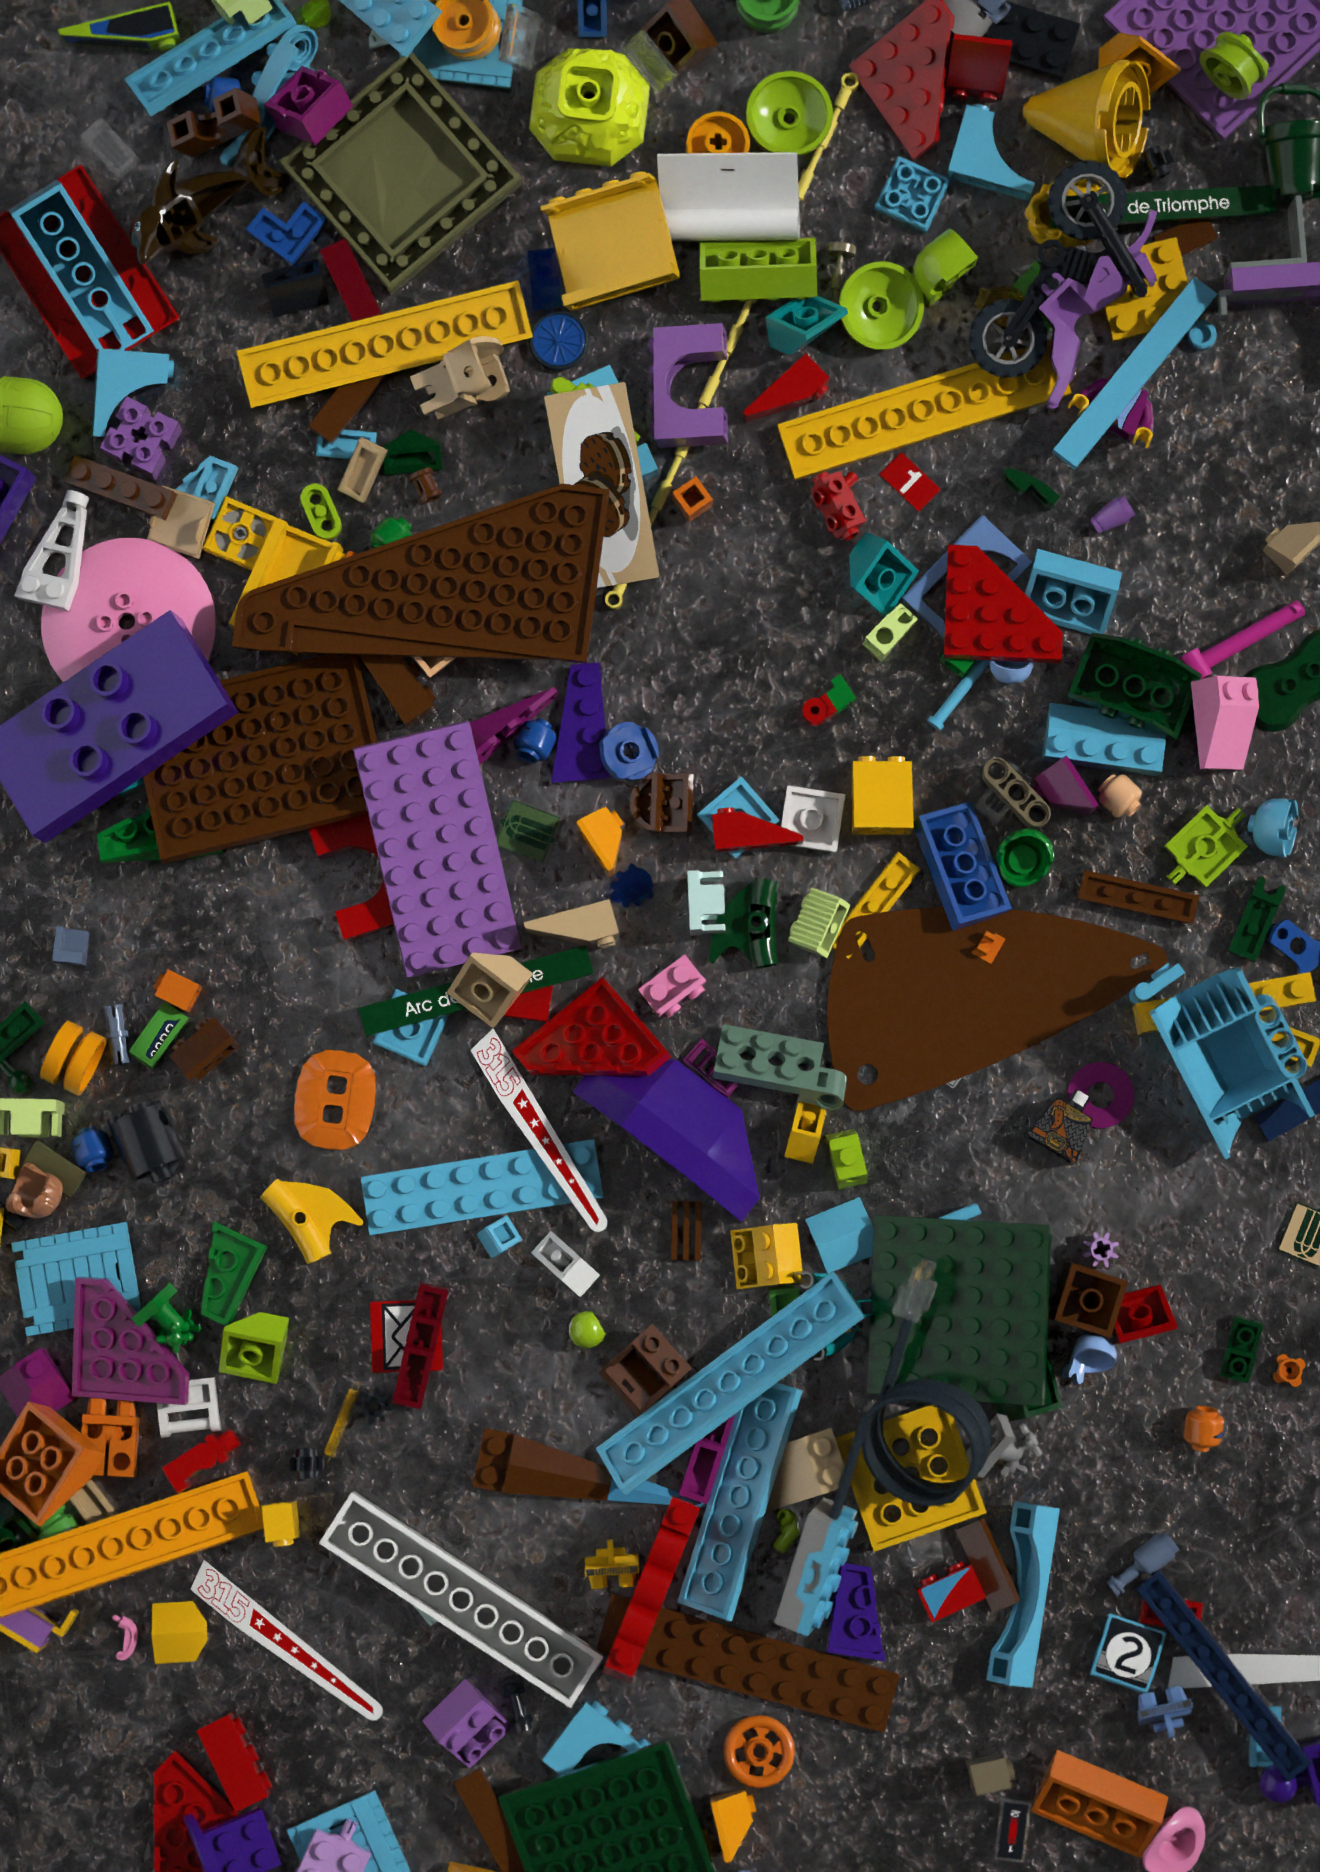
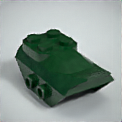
M1099 633L1091 634L1067 695L1068 698L1099 709V714L1107 718L1116 719V716L1128 720L1127 724L1136 729L1143 730L1146 727L1175 739L1182 733L1196 731L1191 682L1200 680L1201 673L1179 659L1172 657L1173 653L1161 647H1156L1155 650L1144 646L1145 642L1138 638L1129 636L1128 639Z

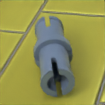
M122 1004L114 1005L115 1017H113L111 1005L104 1007L108 1031L105 1033V1038L109 1040L111 1066L119 1065L118 1053H120L122 1065L130 1063L126 1044V1037L129 1036L128 1030L124 1028Z

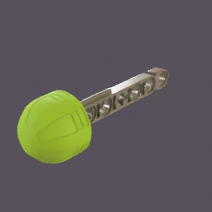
M3 376L0 379V452L28 455L43 451L55 441L61 431L63 411L57 396L47 385L40 381Z

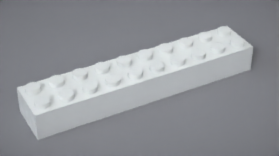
M355 1491L351 1492L319 1544L570 1708L604 1656L594 1647Z

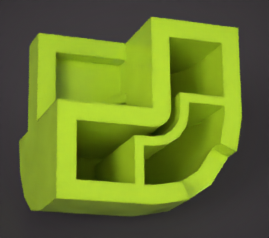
M950 228L920 251L913 266L912 275L922 290L924 302L928 307L950 292L953 283L977 264V255Z

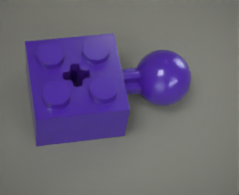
M1320 1739L1299 1744L1313 1763L1288 1782L1274 1764L1268 1766L1262 1772L1259 1781L1260 1789L1268 1800L1275 1803L1287 1802L1294 1797L1299 1787L1309 1785L1313 1803L1320 1807Z

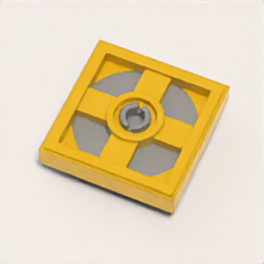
M225 496L202 550L252 571L275 517Z

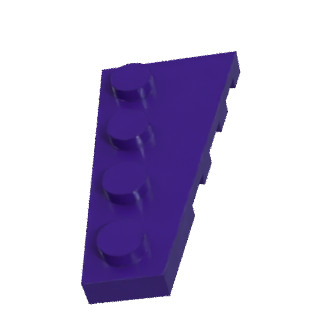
M600 662L571 665L551 784L609 780V773L602 764L599 742L606 734Z

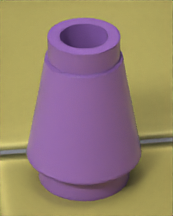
M1123 495L1118 499L1116 497L1112 499L1090 521L1098 534L1103 531L1105 532L1131 522L1130 518L1135 516V513Z

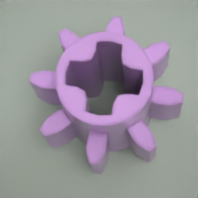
M1094 1232L1092 1233L1094 1239L1092 1242L1083 1241V1244L1088 1247V1252L1082 1256H1090L1093 1259L1092 1267H1095L1098 1261H1102L1105 1268L1109 1267L1107 1259L1110 1257L1118 1258V1255L1113 1253V1247H1116L1119 1243H1111L1108 1240L1110 1237L1108 1232L1103 1238H1099L1098 1234ZM1098 1241L1100 1245H1106L1108 1248L1104 1252V1258L1100 1254H1094L1093 1249L1097 1248L1096 1242Z

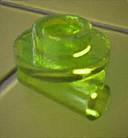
M310 0L302 9L301 15L305 24L315 29L327 25L331 18L329 2L327 0Z

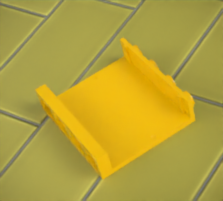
M645 171L636 172L629 176L630 179L621 182L619 180H610L603 183L601 188L595 190L591 188L581 189L575 192V196L566 199L565 197H556L548 201L549 204L540 206L541 211L547 214L566 289V294L561 296L564 306L569 310H578L680 279L657 179L650 173Z

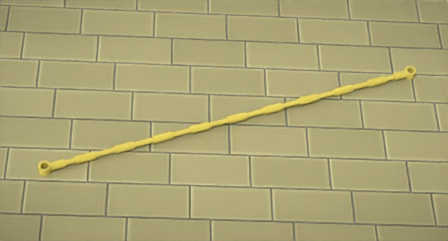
M848 72L842 77L841 89L833 104L834 110L830 131L825 140L815 149L807 169L803 170L798 181L799 201H802L806 194L823 149H826L837 126L836 120L840 112L844 110L851 93L858 87L859 79L855 73ZM846 79H853L855 84L847 86L844 81ZM757 299L746 301L736 324H733L727 337V359L729 355L733 354L744 330L742 328ZM727 360L719 361L713 375L709 376L698 400L699 406L697 409L709 406ZM690 446L677 447L674 453L673 463L665 480L661 481L650 506L652 508L649 513L651 526L658 511H661L672 488L671 482L681 460L685 459ZM628 583L614 585L612 591L606 594L605 604L609 609L617 610L621 607L622 595ZM617 596L619 598L618 604L611 605L608 602L609 597Z

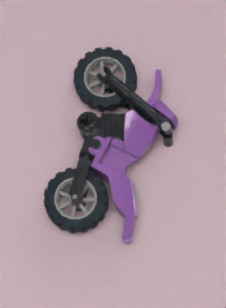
M1082 161L1068 166L1053 181L1048 197L1051 219L1061 232H1064L1073 239L1082 241L1101 240L1106 249L1095 253L1072 246L1065 249L1057 240L1043 242L1036 251V260L1040 266L1039 274L1028 287L1023 301L1003 299L989 304L977 314L970 328V349L978 365L994 376L1003 378L1017 377L1032 370L1040 362L1046 351L1048 335L1045 322L1039 315L1040 313L1052 328L1050 361L1057 375V381L1046 402L1047 406L1051 409L1058 407L1069 382H1072L1081 341L1074 331L1076 320L1084 314L1098 312L1118 297H1121L1128 290L1127 285H1130L1132 288L1130 291L1131 299L1138 300L1140 297L1146 296L1147 288L1153 287L1157 281L1146 254L1140 252L1152 230L1157 211L1152 209L1149 211L1139 237L1130 247L1126 248L1116 231L1126 211L1127 195L1125 185L1117 172L1106 164L1095 161ZM1087 179L1086 193L1083 194L1074 183ZM1091 180L1098 181L1104 187L1097 192L1091 191ZM1069 188L1080 197L1079 200L1066 202ZM1106 190L1109 196V205L1098 201V196ZM1077 205L1080 209L1075 219L1068 212L1067 206ZM1083 212L1090 223H1084L1079 221ZM1053 246L1056 248L1055 255L1058 256V259H1052L1050 262L1044 260L1046 254L1042 251L1043 249L1048 250ZM1007 317V326L1003 331L994 321ZM990 326L1001 335L1000 338L986 340ZM1026 328L1029 331L1030 342L1018 339L1021 332ZM1001 342L1002 345L996 356H994L987 344ZM1016 344L1028 347L1019 358L1014 348ZM1009 348L1014 360H1002L999 358L1004 349Z

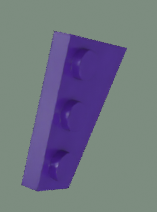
M845 1563L844 1566L840 1565L838 1575H841V1581L834 1594L826 1652L886 1661L881 1642L880 1623H878L871 1567Z

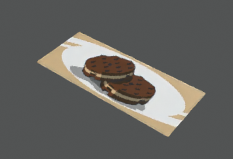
M622 382L544 396L560 484L610 489L597 588L658 578L659 570L626 383Z

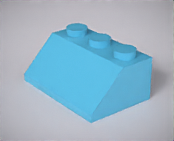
M1037 549L1025 594L1055 625L1088 634H1105L1119 590L1122 572Z

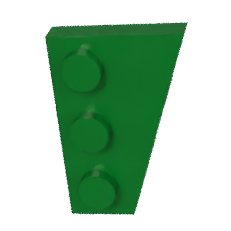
M213 1221L212 1246L209 1249L208 1259L210 1261L208 1275L205 1278L201 1314L227 1326L232 1323L268 1246Z

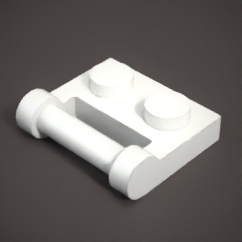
M215 1377L189 1380V1399L186 1405L157 1403L161 1438L171 1437V1434L206 1429H211L212 1432L221 1431ZM206 1408L209 1411V1417L169 1422L168 1413Z

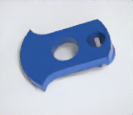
M1288 919L1271 924L1267 933L1268 943L1294 962L1297 967V974L1310 972L1320 964V940L1312 939ZM1280 929L1281 935L1278 937L1277 932ZM1296 937L1301 938L1303 941V949L1298 954H1294L1290 949V943Z

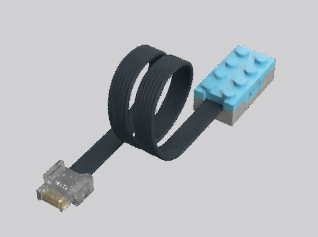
M922 1258L921 1263L917 1267H913L911 1276L901 1284L892 1314L902 1317L903 1321L878 1401L866 1412L858 1424L835 1500L823 1498L807 1516L775 1619V1624L802 1635L809 1636L814 1628H820L823 1619L829 1617L833 1602H830L829 1599L831 1593L837 1591L841 1581V1575H838L840 1565L844 1566L848 1558L850 1549L846 1548L849 1538H853L858 1526V1522L854 1521L857 1510L843 1504L861 1446L867 1467L876 1481L895 1497L920 1506H938L959 1497L982 1470L988 1458L991 1447L990 1424L981 1406L969 1394L951 1384L931 1379L910 1380L892 1387L912 1322H918L922 1313L929 1311L937 1285L936 1282L931 1280L936 1267L935 1262ZM904 1401L921 1402L935 1406L951 1415L963 1427L970 1442L971 1463L967 1476L954 1482L938 1483L922 1479L900 1465L891 1454L884 1438L883 1417L886 1406Z

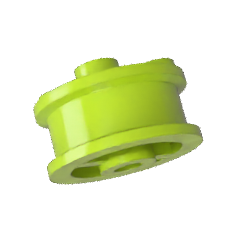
M1221 32L1216 38V45L1213 48L1205 49L1199 57L1201 67L1211 82L1222 92L1238 100L1246 99L1251 94V87L1255 83L1264 81L1268 74L1269 64L1255 50L1251 40L1242 33L1236 35L1232 32Z

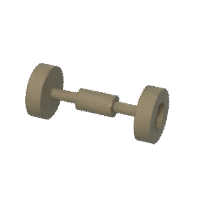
M830 242L827 245V254L838 258L837 267L833 269L831 290L834 291L831 302L839 305V291L843 287L845 270L842 269L843 258H854L856 246L846 242Z

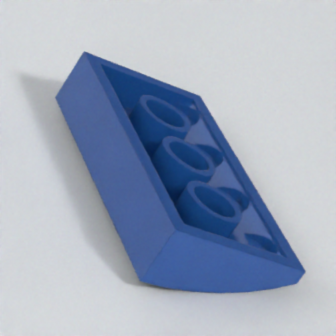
M971 801L920 815L915 819L913 828L952 931L988 920L1012 909Z

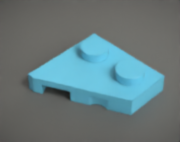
M209 456L199 465L196 471L190 472L182 479L184 482L175 490L215 502L211 520L214 521L239 468L236 465Z

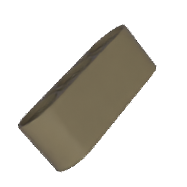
M998 757L987 761L982 770V779L985 784L1025 826L1034 830L1044 827L1051 816L1048 804L1007 761ZM994 765L1001 767L1004 773L1003 777L997 780L991 778L988 774V768ZM1011 787L1021 788L1024 798L1020 801L1012 800L1008 794ZM1039 808L1044 813V820L1041 822L1032 821L1029 817V810Z

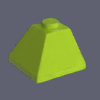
M259 1312L224 1326L219 1372L277 1384L287 1340L289 1318Z

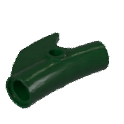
M754 877L753 881L725 906V913L718 914L715 924H725V933L712 934L709 962L711 964H714L728 947L740 949L751 962L753 969L779 964L775 938V911L779 882ZM756 919L762 920V924L759 927H753V922Z

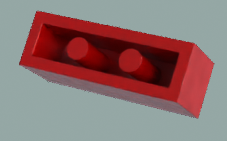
M231 1712L197 1730L235 1813L271 1794L269 1788L272 1787V1783L266 1771L260 1772L256 1764L259 1756L252 1743L247 1745L243 1736L246 1733V1729L239 1716L235 1718Z

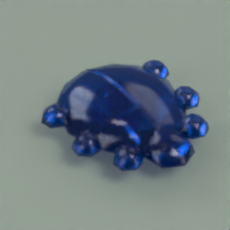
M630 863L628 866L629 870L617 872L618 881L611 883V888L614 889L611 893V899L616 903L622 901L624 907H628L630 902H634L635 906H640L643 899L646 897L649 899L653 898L654 895L652 892L653 881L651 875L645 869L638 868L635 864Z

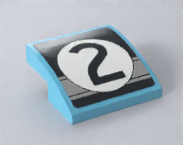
M1110 1613L1107 1616L1101 1641L1096 1649L1089 1675L1143 1694L1148 1693L1166 1633Z

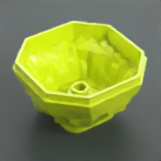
M568 48L536 72L529 130L554 160L612 167L644 141L650 86L623 54L612 50ZM590 93L593 94L594 97L591 99L584 98V95Z

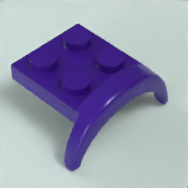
M260 1807L201 1831L192 1814L184 1816V1822L203 1872H266L281 1865L263 1810Z

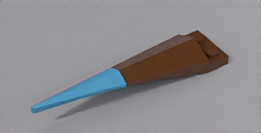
M483 1428L472 1487L509 1494L665 1505L670 1504L673 1496L698 1507H707L705 1503L680 1496L678 1491L649 1481H644L627 1495H624L604 1465L513 1433Z

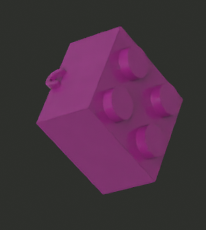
M301 66L264 106L278 130L316 145L353 107V104L340 81L328 77L327 73L322 69L316 72Z

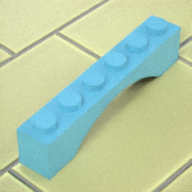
M1014 1501L1010 1534L1014 1542L1017 1558L1016 1590L1021 1601L1013 1604L1007 1625L991 1650L987 1681L1009 1686L1030 1688L1033 1686L1059 1508Z

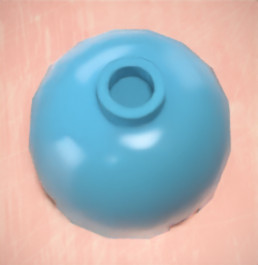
M1270 799L1259 806L1255 815H1250L1248 831L1253 832V840L1258 849L1272 856L1286 857V855H1290L1297 833V828L1293 827V818H1298V804L1296 800Z

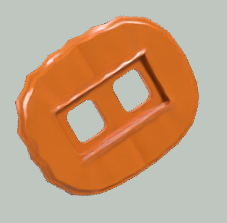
M324 1050L312 1055L302 1066L295 1092L294 1124L301 1138L312 1146L345 1150L361 1142L368 1133L375 1107V1074L370 1063L357 1053L343 1050ZM330 1076L345 1077L347 1079L346 1092L344 1094H334L327 1091L328 1078ZM326 1105L343 1108L342 1121L339 1124L323 1121L324 1107Z

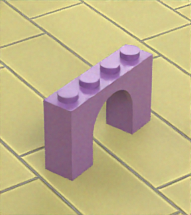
M723 324L653 328V338H649L650 355H653L654 364L649 366L650 383H654V393L649 394L650 410L654 411V421H650L649 424L650 438L655 440L659 448L728 444V415L723 407L687 409L674 403L670 395L672 380L684 366L694 362L727 360V332Z

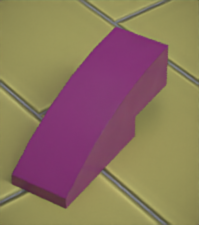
M735 1414L694 1444L679 1492L680 1496L705 1504L708 1503Z

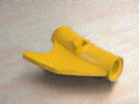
M276 1179L260 1196V1199L268 1205L287 1228L307 1264L331 1254L330 1234L336 1222L345 1221L358 1226H362L364 1223L349 1204L329 1188ZM300 1213H304L306 1216V1220L302 1224L297 1222V1216Z

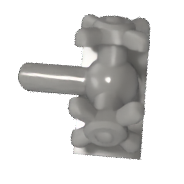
M996 1414L989 1423L991 1429L989 1455L977 1476L984 1478L996 1462L1002 1464L1003 1469L1000 1473L1002 1478H1006L1008 1473L1016 1471L1026 1474L1028 1468L1020 1465L1018 1460L1022 1457L1023 1451L1030 1447L1037 1457L1042 1455V1451L1038 1447L1037 1438L1028 1430L1025 1424H1020L1019 1427L1025 1437L1018 1441L1015 1440L1007 1416ZM971 1447L965 1453L969 1464L971 1463Z

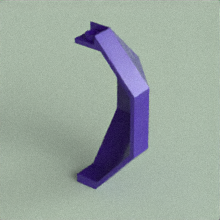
M667 1060L649 1076L585 1075L572 1091L583 1102L596 1108L680 1171L729 1211L739 1222L744 1220L760 1199L742 1109L678 1060Z

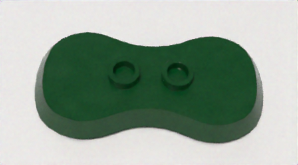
M1320 630L1309 634L1294 653L1286 659L1277 663L1256 667L1244 676L1256 678L1259 710L1255 725L1260 729L1268 732L1284 730L1299 718L1307 706L1320 699Z

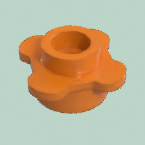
M1286 1354L1279 1355L1276 1359L1278 1363L1277 1370L1273 1373L1274 1381L1277 1383L1287 1382L1293 1387L1299 1386L1302 1383L1301 1376L1306 1366L1305 1361L1302 1358H1288ZM1287 1368H1291L1292 1372L1287 1373Z

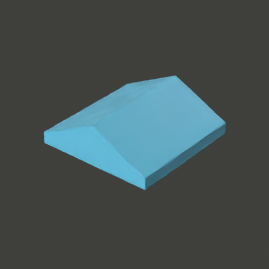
M860 1197L805 1219L827 1274L873 1256L874 1228Z

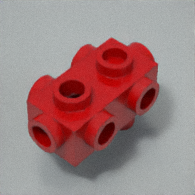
M840 471L832 474L823 472L812 479L815 485L810 490L814 505L822 511L826 519L827 529L835 536L836 540L843 538L844 541L856 537L860 533L859 529L866 522L850 489L858 480L857 474L852 471L845 477L842 476Z

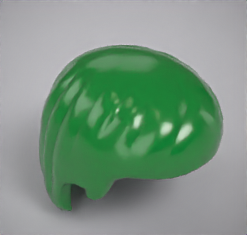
M1030 828L1019 829L1010 833L1003 839L996 852L1001 877L1006 883L1014 887H1027L1045 877L1054 861L1053 845L1048 837L1040 831Z

